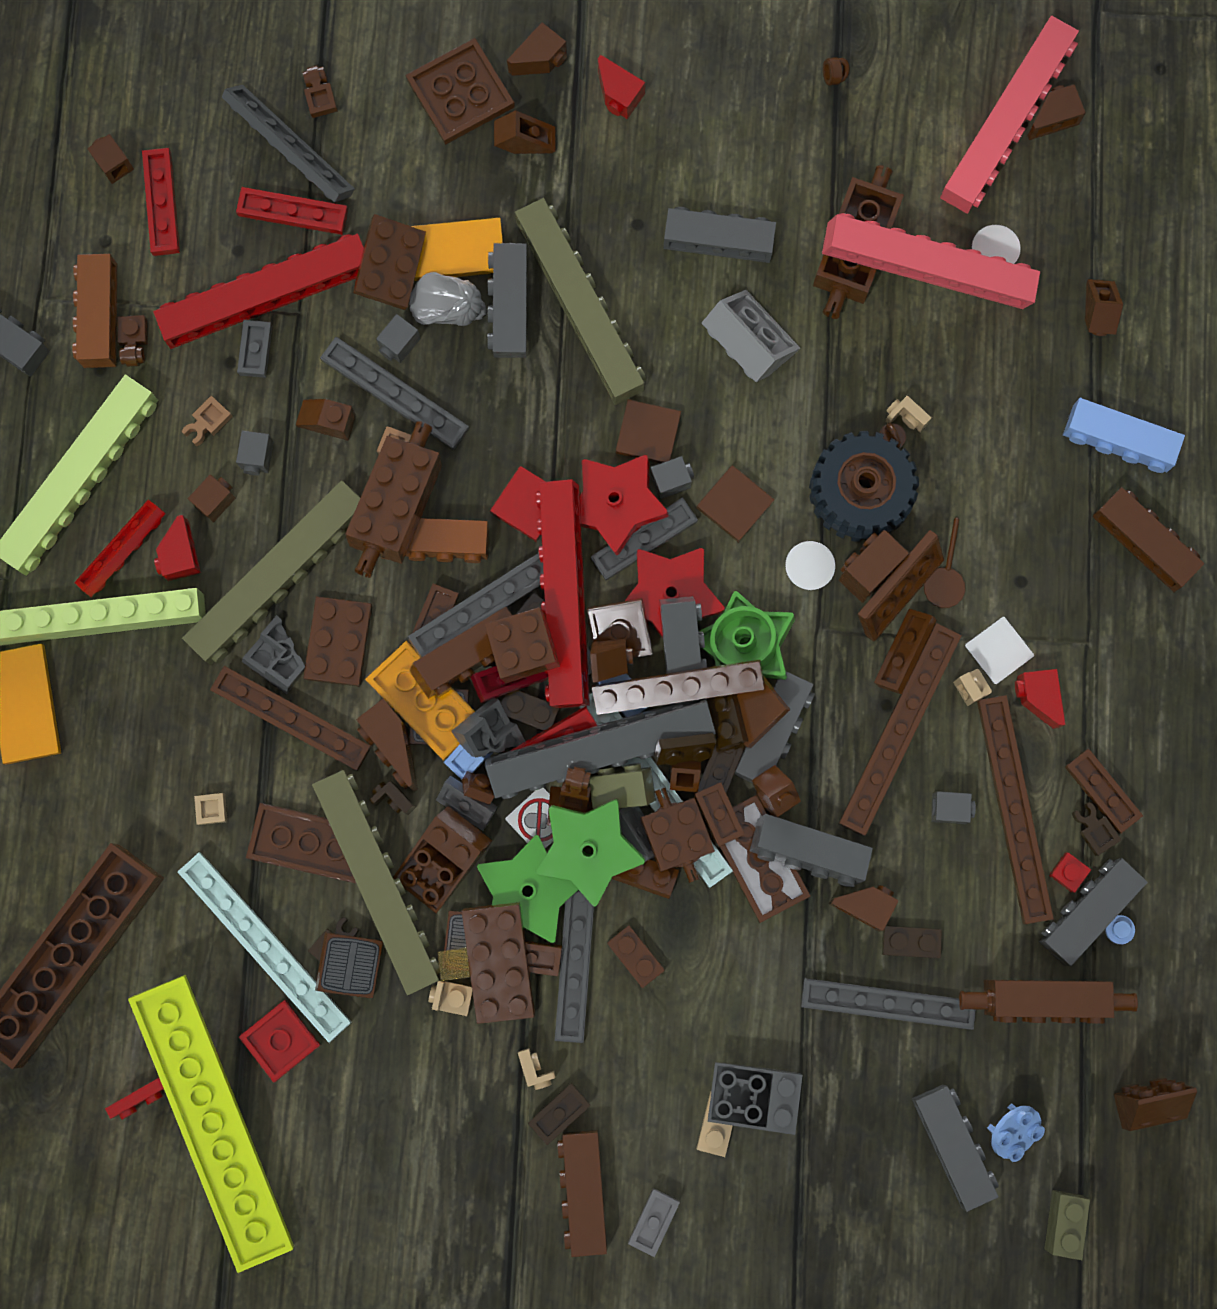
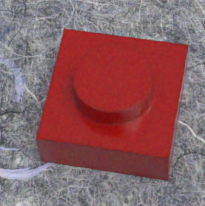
M1067 852L1049 876L1070 892L1075 893L1091 869Z

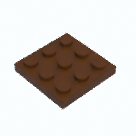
M475 38L405 75L407 82L445 145L515 108L514 101Z

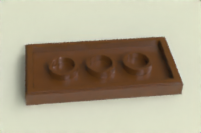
M931 530L928 531L858 613L866 637L872 641L877 640L944 561L938 535Z
M263 803L259 804L246 855L247 859L357 884L327 818Z

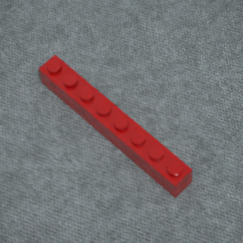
M358 233L355 235L347 234L329 245L320 244L305 254H294L279 264L271 263L265 265L258 272L241 274L236 280L229 283L215 284L208 291L191 293L179 302L165 303L158 310L153 311L163 339L169 348L173 349L241 323L244 320H249L356 279L364 247Z
M572 479L540 482V491L536 493V502L538 508H541V518L538 519L537 527L539 535H542L539 559L543 563L544 571L540 575L541 589L545 593V601H542L541 610L545 613L560 667L545 671L549 679V685L545 687V696L547 702H550V706L555 708L590 706L579 485Z

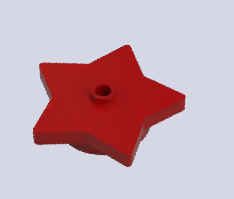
M647 455L617 467L587 459L582 460L581 527L597 530L615 555L620 554L632 534L643 525L669 516L666 508L649 490V459Z
M703 548L673 559L641 549L637 550L638 584L625 601L642 598L647 622H651L662 638L659 602L661 599L693 596L695 603L701 604L702 619L724 612L722 603L704 583ZM673 589L677 594L675 597H668L666 590Z

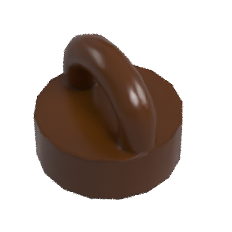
M837 57L825 59L823 63V77L827 85H838L848 77L850 66L847 59Z
M888 423L879 432L884 434L883 439L890 442L891 438L898 441L897 448L899 450L906 441V433L898 424Z

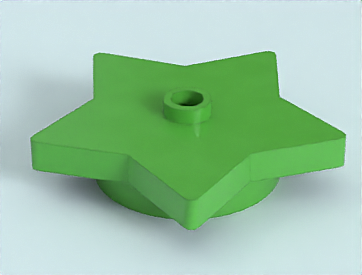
M734 591L724 613L714 624L701 630L704 634L705 648L700 649L715 660L716 666L760 659L765 678L786 680L787 674L780 647L795 621V616L791 612H763L755 608L739 592Z
M618 799L607 802L587 813L554 805L550 806L549 816L554 843L536 873L543 876L571 880L592 906L595 907L599 903L612 876L644 864L645 858L621 834ZM591 846L594 850L593 854L585 853L583 847Z
M535 835L513 860L478 864L477 868L493 896L492 905L520 902L523 927L554 943L556 940L559 908L579 889L571 880L543 876L536 873L547 852L540 837ZM525 886L533 888V894L530 897H525L522 893Z

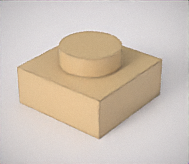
M224 793L194 796L197 825L227 822Z

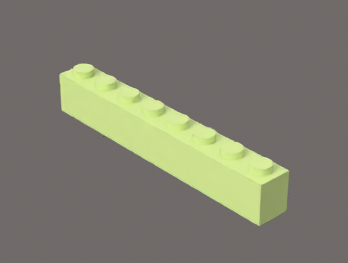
M126 374L0 539V559L25 576L38 567L41 561L40 557L46 549L49 550L57 541L58 533L63 527H67L74 518L73 513L79 505L86 503L90 497L91 489L96 483H100L105 478L109 465L112 461L120 458L124 451V445L129 439H133L138 434L140 424L155 411L158 399L151 391Z
M197 588L3 610L0 611V645L197 623L206 615L204 594Z

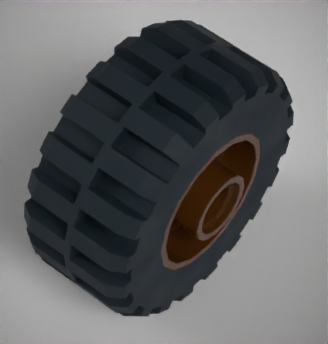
M860 431L858 436H854L851 432L845 434L840 441L835 439L830 443L828 449H824L819 456L809 484L811 489L810 502L815 505L814 513L816 517H822L824 520L823 526L828 530L833 528L838 531L836 536L844 538L847 535L851 537V541L860 542L861 538H866L867 540L873 533L879 536L884 530L891 534L894 529L900 527L913 509L912 507L918 496L916 490L919 487V477L915 476L917 467L915 462H909L908 457L910 454L905 448L901 451L897 448L899 442L891 438L890 442L883 439L884 434L876 432L875 436H869L868 431Z

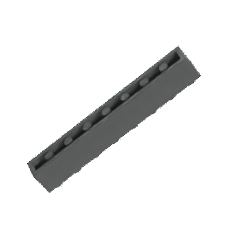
M706 699L670 704L485 758V767L495 798L502 796L503 799H508L518 795L519 791L525 789L535 791L544 788L546 783L556 780L558 783L565 782L568 768L574 769L575 766L585 768L586 772L594 774L604 766L612 765L617 767L624 765L628 762V759L635 757L640 759L649 758L654 755L659 739L716 733Z

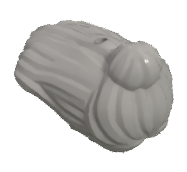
M437 272L423 275L416 283L415 288H413L409 299V309L414 319L423 325L437 323L466 326L472 323L473 320L482 319L487 313L485 304L481 299V294L474 284L470 283L469 280L463 281L459 278L444 276Z

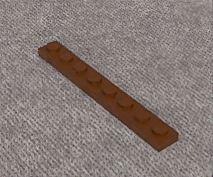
M938 623L934 625L904 691L900 695L838 823L839 825L863 837L866 835L962 635Z
M1007 695L978 700L977 705L1023 924L1053 920Z

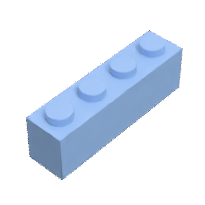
M1079 398L1073 405L1063 436L1069 437V440L1075 444L1084 445L1086 443L1096 447L1095 449L1098 452L1122 456V459L1129 463L1135 464L1139 462L1147 465L1148 469L1157 473L1168 472L1175 466L1185 437L1183 434Z

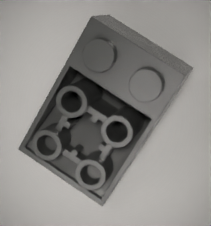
M715 1062L707 1122L795 1135L803 1075L797 1072Z

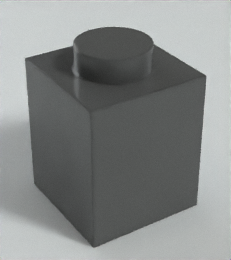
M398 314L394 316L376 338L380 348L378 351L391 361L394 358L399 363L405 359L421 339L418 329Z
M249 431L241 432L236 463L244 473L255 476L260 475V472L269 473L274 444L270 435Z
M682 456L653 466L650 471L659 499L690 489L691 479H694L690 463L685 464Z
M933 793L931 822L970 823L971 818L975 817L976 811L975 801H971L972 794Z

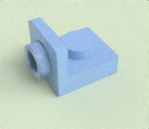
M459 744L444 763L462 780L467 771L474 773L484 762L485 758H489L493 752H489L486 756L475 758Z

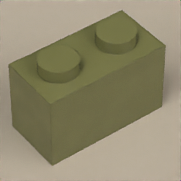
M640 763L625 765L624 770L614 771L613 766L602 767L598 773L590 776L589 785L593 809L614 799H618L619 808L646 806L656 801L651 767L641 768Z
M1052 1190L1045 1241L1046 1251L1055 1256L1082 1260L1090 1199L1078 1194Z

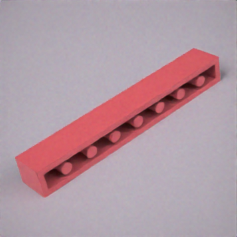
M1051 15L946 184L940 199L966 214L969 213L973 206L978 208L986 195L982 191L985 185L991 186L999 174V171L995 170L998 164L1006 163L1013 151L1009 146L1013 141L1018 143L1026 128L1022 127L1025 120L1027 119L1031 122L1039 108L1035 105L1038 99L1044 100L1052 87V85L1048 84L1052 77L1056 79L1059 77L1065 66L1062 60L1065 56L1070 58L1078 43L1074 40L1079 30Z
M846 213L837 214L828 222L822 250L824 255L1020 309L1035 303L1040 271L1031 269V266L1028 264H1013L1006 262V259L1003 257L981 255V252L978 250L959 249L950 242L938 243L931 241V238L925 235L913 236L906 234V231L903 229H888L881 227L878 222L856 220L853 215Z

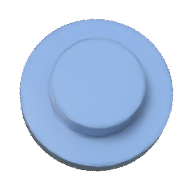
M1117 915L1105 928V932L1113 943L1126 944L1134 937L1135 926L1128 917Z

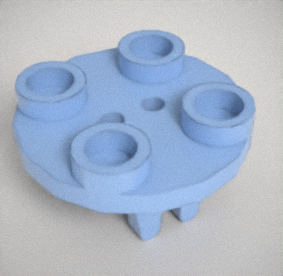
M1011 1103L1007 1107L1010 1111L1002 1117L996 1127L990 1124L987 1129L992 1134L991 1145L994 1152L1004 1159L1017 1162L1035 1141L1043 1137L1045 1129L1041 1125V1118L1036 1110L1030 1106L1015 1107Z

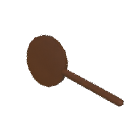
M958 517L954 518L946 567L936 569L924 583V593L927 600L939 608H950L957 605L965 594V582L962 576L957 571L951 569L959 525Z

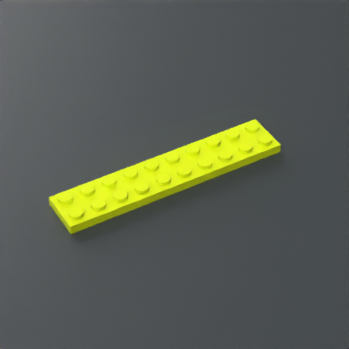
M186 975L130 997L128 999L237 1273L292 1251L294 1244Z

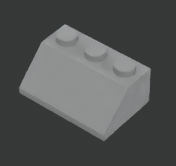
M747 290L720 300L702 322L708 334L725 348L728 356L735 359L743 368L744 373L755 382L771 375L800 349Z

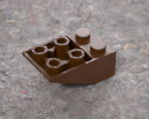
M383 698L356 719L361 725L357 731L370 745L376 744L378 749L374 752L388 768L391 765L396 771L392 775L405 790L410 787L415 792L418 790L407 726Z
M448 806L433 819L393 876V879L399 878L407 891L437 914L485 853L492 840Z
M1167 1078L1150 1080V1086L1139 1087V1084H1131L1121 1087L1122 1092L1114 1093V1098L1122 1129L1133 1131L1187 1119L1197 1094L1196 1087L1187 1086L1185 1082L1167 1080Z

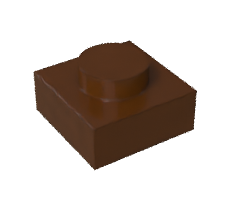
M469 771L465 773L462 779L464 796L490 805L495 796L489 778L483 774H474Z

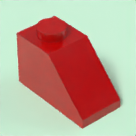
M600 55L598 57V75L605 106H607V109L616 116L621 115L628 119L645 95V82Z
M179 515L156 548L158 558L154 559L157 573L159 575L162 574L168 581L201 573L189 520L184 515Z
M1057 669L1025 672L1017 677L1018 681H1015V693L1017 697L1021 698V704L1051 728L1056 729L1064 726L1065 719Z

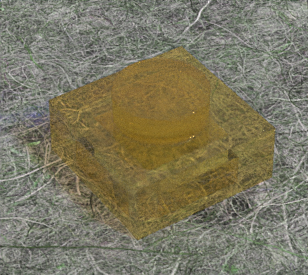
M467 948L438 952L441 981L470 977Z

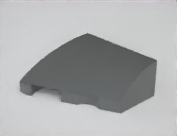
M277 615L262 631L258 641L242 658L244 664L286 695L305 670L301 657L297 655L291 638H288L282 626V620Z
M495 698L486 702L451 731L460 745L475 758L486 756L489 752H504L506 748L517 747L525 742L517 724L509 721L500 701Z

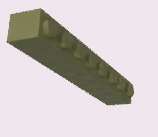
M542 198L515 211L516 223L614 405L643 392L646 376L640 366L635 367L631 359L634 355L627 342L622 343L619 337L621 334L620 328L615 319L610 321L606 313L608 311L607 304L602 296L597 297L594 288H596L595 282L590 273H584L581 267L583 265L582 258L577 250L572 251L569 245L571 242L570 236L564 227L560 229L556 221L559 218L553 205L548 206L545 199Z
M341 480L182 639L208 664L212 665L214 662H221L227 656V649L234 643L241 642L247 636V630L254 623H260L267 616V610L274 603H280L287 596V590L294 583L299 584L305 579L308 574L307 570L314 563L317 565L325 559L328 554L326 551L333 544L338 545L345 539V533L360 497Z
M342 770L312 784L407 996L439 981L437 974L442 971L435 956L430 959L425 950L426 947L430 946L423 930L417 932L413 922L418 920L412 905L405 906L401 896L406 894L400 879L394 880L389 869L394 868L388 852L382 854L377 843L382 842L376 826L370 828L366 820L370 813L364 800L358 802L354 791L359 788L353 775L346 776L345 771Z

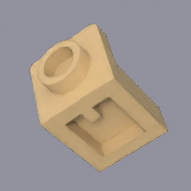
M906 396L901 402L897 399L887 409L889 415L885 422L887 424L892 423L901 415L903 422L913 430L916 428L921 432L928 425L931 417L909 396Z
M979 669L968 672L953 682L967 706L992 692Z
M439 980L437 986L432 985L428 1002L433 1003L432 1010L468 1016L473 995L472 987Z
M530 1048L518 1051L527 1086L534 1085L535 1090L552 1085L551 1079L556 1078L555 1071L538 1076L536 1071L541 1070L537 1053L531 1054Z

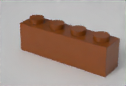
M111 254L77 255V264L73 268L74 278L77 281V290L73 292V302L75 307H77V316L73 317V329L76 333V342L72 345L73 357L83 368L116 367L117 263Z
M421 518L405 556H409V560L425 561V557H435L440 562H453V558L464 559V562L480 563L481 559H488V521Z

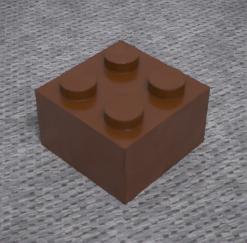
M885 530L879 536L873 533L859 550L861 554L853 553L840 569L843 574L839 581L862 603L897 569L909 554Z
M540 607L485 624L500 679L505 683L560 667L545 613Z

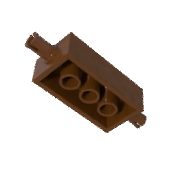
M876 166L871 183L852 177L839 214H850L856 220L864 222L875 221L881 227L891 229L904 196L903 194L886 189L893 171L887 167L882 177L881 174L884 166ZM823 255L813 283L814 287L830 292L823 309V314L829 317L831 309L834 307L831 318L838 319L846 298L864 304L877 269Z
M416 422L409 442L386 436L345 533L349 546L363 551L354 570L361 576L365 572V577H372L379 557L400 564L403 563L442 468L440 454L424 448L433 430L427 423H424V426L421 427L422 422Z
M984 980V992L960 991L959 1007L960 1010H984V1015L993 1016V1021L1017 1023V1017H1022L1023 1022L1046 1023V1017H1051V1022L1076 1023V1018H1079L1080 1022L1104 1024L1105 1018H1114V1011L1136 1012L1138 999L1136 993H1114L1113 982Z

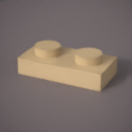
M710 1091L696 1149L725 1157L733 1126L707 1122L711 1097Z

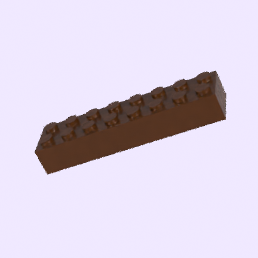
M109 844L0 989V1060L11 1069L22 1068L26 1065L164 879L163 876L121 845Z

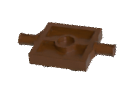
M666 787L662 788L661 791L660 789L654 792L656 793L660 808L656 812L643 816L640 819L659 870L662 872L673 867H683L689 883L696 881L700 877L694 863L700 857L715 852L696 800L692 798L681 803H671Z

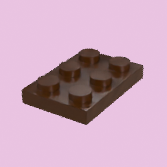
M374 214L371 218L353 294L406 310L426 231Z
M316 596L303 679L360 687L372 612L371 603Z

